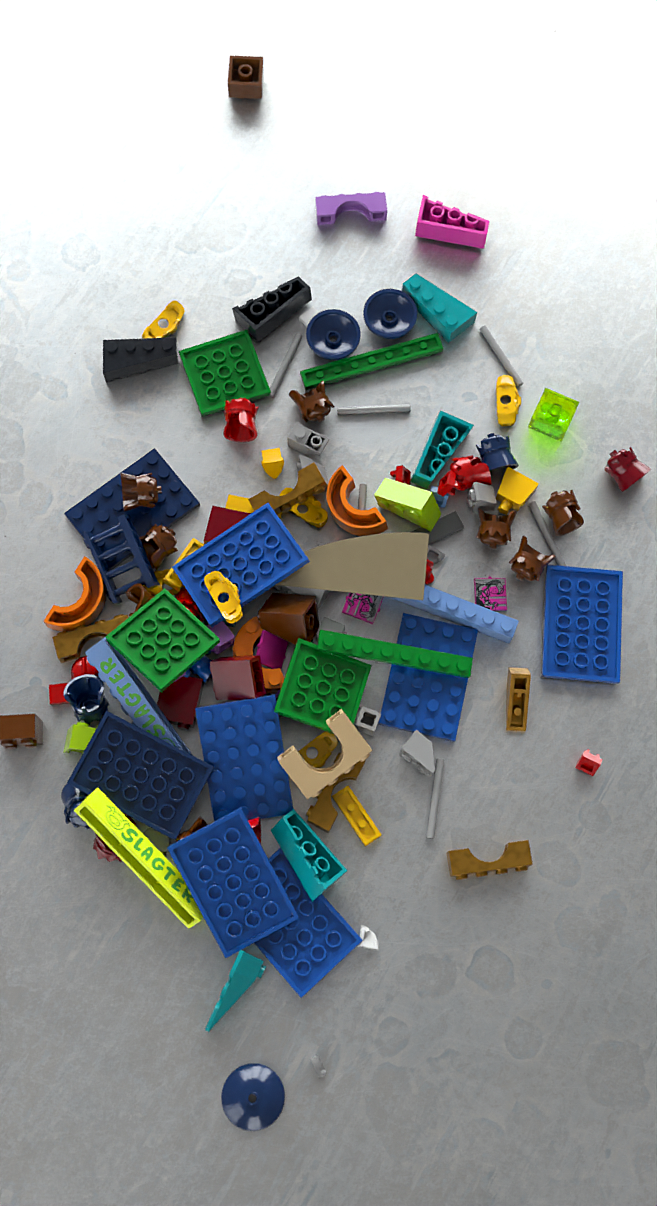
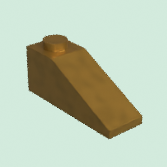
M508 667L506 730L526 731L531 674L528 668Z

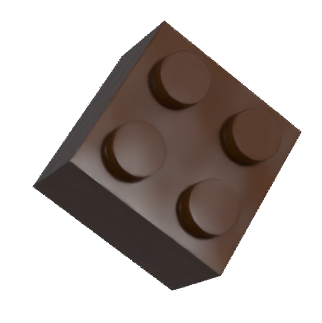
M229 55L228 98L262 99L264 57Z
M36 714L0 716V745L5 747V749H17V746L37 748V745L43 744V721Z

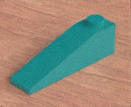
M242 950L239 951L229 973V980L223 987L219 997L220 1000L216 1003L207 1023L206 1031L209 1032L256 981L257 977H262L266 969L263 966V960Z

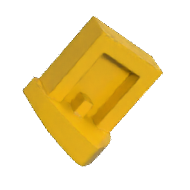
M280 448L261 450L263 469L270 477L276 479L284 466V458L281 457Z

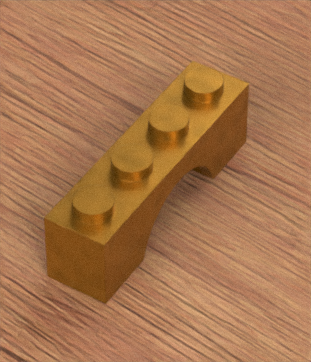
M315 462L298 471L297 484L288 494L274 496L264 490L248 500L254 511L269 503L276 514L286 513L291 510L293 505L307 501L309 496L322 493L328 485Z
M120 614L108 621L99 620L94 625L88 627L82 625L71 632L61 631L57 633V636L52 638L59 661L64 663L80 658L81 651L88 641L97 637L106 638L110 632L128 619L129 616Z
M340 752L337 754L333 763H335L340 757ZM366 760L358 761L350 772L342 773L331 786L326 785L324 789H321L322 792L315 797L318 799L315 806L311 805L306 813L308 823L329 833L338 816V812L334 809L331 802L333 789L343 781L356 780Z
M529 840L507 843L502 856L493 862H484L477 859L469 848L447 852L450 877H456V880L467 879L469 874H476V877L488 876V872L495 871L496 874L508 873L507 869L515 868L516 872L528 870L527 866L533 865Z

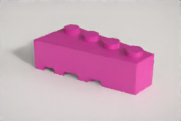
M423 195L415 236L484 249L490 221L471 213L464 214L456 207L449 208L444 206L443 202L438 200L436 202L431 201L428 196Z

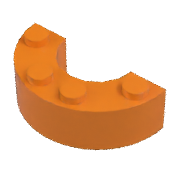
M344 466L339 467L332 475L327 487V502L334 521L346 532L357 536L380 534L388 529L387 521L376 507L369 510H359L353 508L348 503L349 495L356 487L353 478Z
M85 556L74 572L83 583L82 595L76 603L70 606H52L43 621L50 629L71 632L79 626H88L103 610L106 601V586L96 565Z
M257 616L248 620L238 631L233 644V656H254V650L260 642L263 630ZM262 667L266 693H277L281 689L284 680L281 669Z

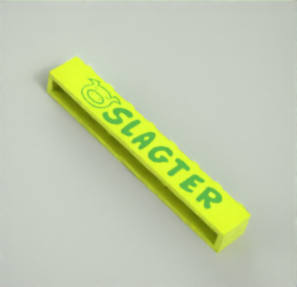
M96 788L74 811L188 929L200 922L203 915L177 868L166 859L99 788Z

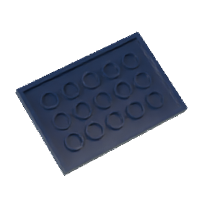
M154 448L121 473L133 476L152 473L151 477L156 478L157 486H161L162 494H158V502L155 503V507L142 506L124 512L121 475L119 473L64 514L83 539H85L83 534L85 532H92L96 536L117 526L119 523L117 517L123 514L130 515L139 537H141L154 524L170 528L200 506V502ZM118 533L99 542L98 546L101 553H104L124 544L127 539L124 533ZM127 550L106 560L109 571L132 556V551Z
M106 710L67 783L88 795L96 788H99L121 812L176 840L214 766Z

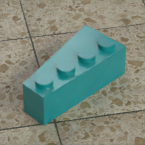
M417 273L402 284V291L413 299L417 311L448 343L475 323L477 311Z
M440 410L410 482L427 489L474 425Z
M295 809L282 817L271 829L272 834L312 902L347 872V869Z

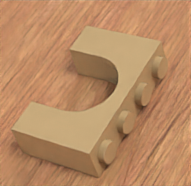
M342 709L326 720L327 725L341 743L340 757L333 765L327 768L312 767L304 760L294 745L277 757L280 765L307 800L310 797H317L322 792V788L326 785L331 786L338 780V776L342 773L350 772L354 768V764L358 761L366 760L371 755L370 752L373 751Z

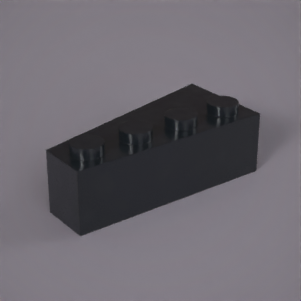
M298 276L279 285L278 289L262 293L263 296L255 300L252 298L246 301L245 305L233 307L232 310L235 321L245 330L247 329L248 333L259 342L312 300L311 289Z
M176 337L103 340V375L106 383L120 377L121 379L127 378L128 375L135 373H146L147 370L154 368L157 370L179 364Z

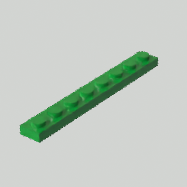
M438 333L302 370L300 371V376L305 390L317 387L323 380L324 385L443 352V345Z
M319 631L316 649L318 651L459 677H471L473 661L471 657L332 631Z

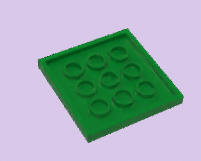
M247 329L179 351L202 417L225 410L226 400L230 402L232 399L246 398L249 401L269 396L271 393Z
M164 588L106 636V641L160 692H163L220 643V638Z
M298 638L273 712L332 734L334 733L327 725L326 720L341 709L354 724L372 665L345 655L316 650V644Z

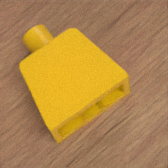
M507 467L496 495V500L501 502L497 508L498 511L505 515L508 514L511 508L519 511L535 493L539 483Z

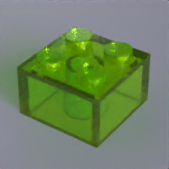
M545 387L528 428L562 442L579 402Z

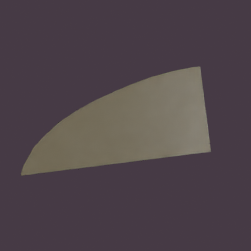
M412 532L383 533L321 545L305 551L304 553L310 562L276 585L423 600L429 534Z

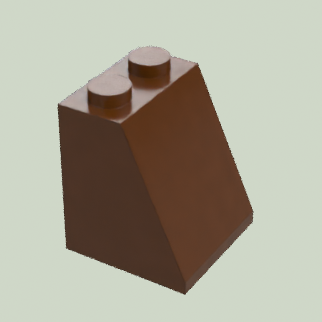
M272 593L258 611L261 629L295 645L298 638L312 642L320 627L316 596Z

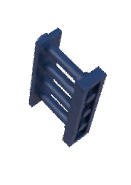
M126 514L117 517L119 520L117 526L96 536L92 532L83 533L85 536L84 543L91 550L108 590L106 592L107 597L113 604L122 603L120 596L125 594L135 584H141L142 586H147V588H155L160 585L130 515ZM118 533L125 534L127 540L124 544L101 553L98 546L99 542ZM127 550L132 551L134 555L133 561L109 571L106 560ZM134 568L140 569L142 575L139 579L118 589L116 588L112 578Z

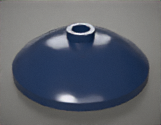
M382 289L367 299L364 305L363 317L366 326L372 333L382 338L396 339L408 334L415 326L417 307L413 299L405 292L397 289Z
M328 309L319 312L310 320L306 330V339L311 350L318 356L329 360H339L351 355L358 347L361 337L360 327L355 318L349 313L338 309Z
M258 1063L242 1065L228 1076L223 1085L221 1094L222 1107L227 1118L238 1128L247 1131L265 1129L273 1124L282 1112L285 1102L284 1086L279 1076L271 1068ZM255 1094L257 1100L250 1102L249 1095Z

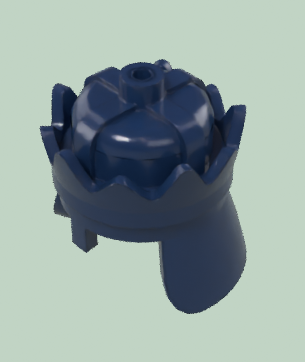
M490 433L487 435L488 438L481 440V447L479 444L476 445L482 463L488 465L489 471L503 466L512 469L519 466L510 451L509 436H506L505 440L503 436Z
M85 674L72 679L66 685L63 695L66 701L73 707L74 717L76 716L79 722L83 720L89 725L95 720L100 721L102 715L105 714L106 710L108 711L109 702L104 696L103 681L96 675Z
M68 783L64 786L61 793V799L65 806L66 824L71 822L75 828L83 826L88 830L90 827L74 811L88 794Z

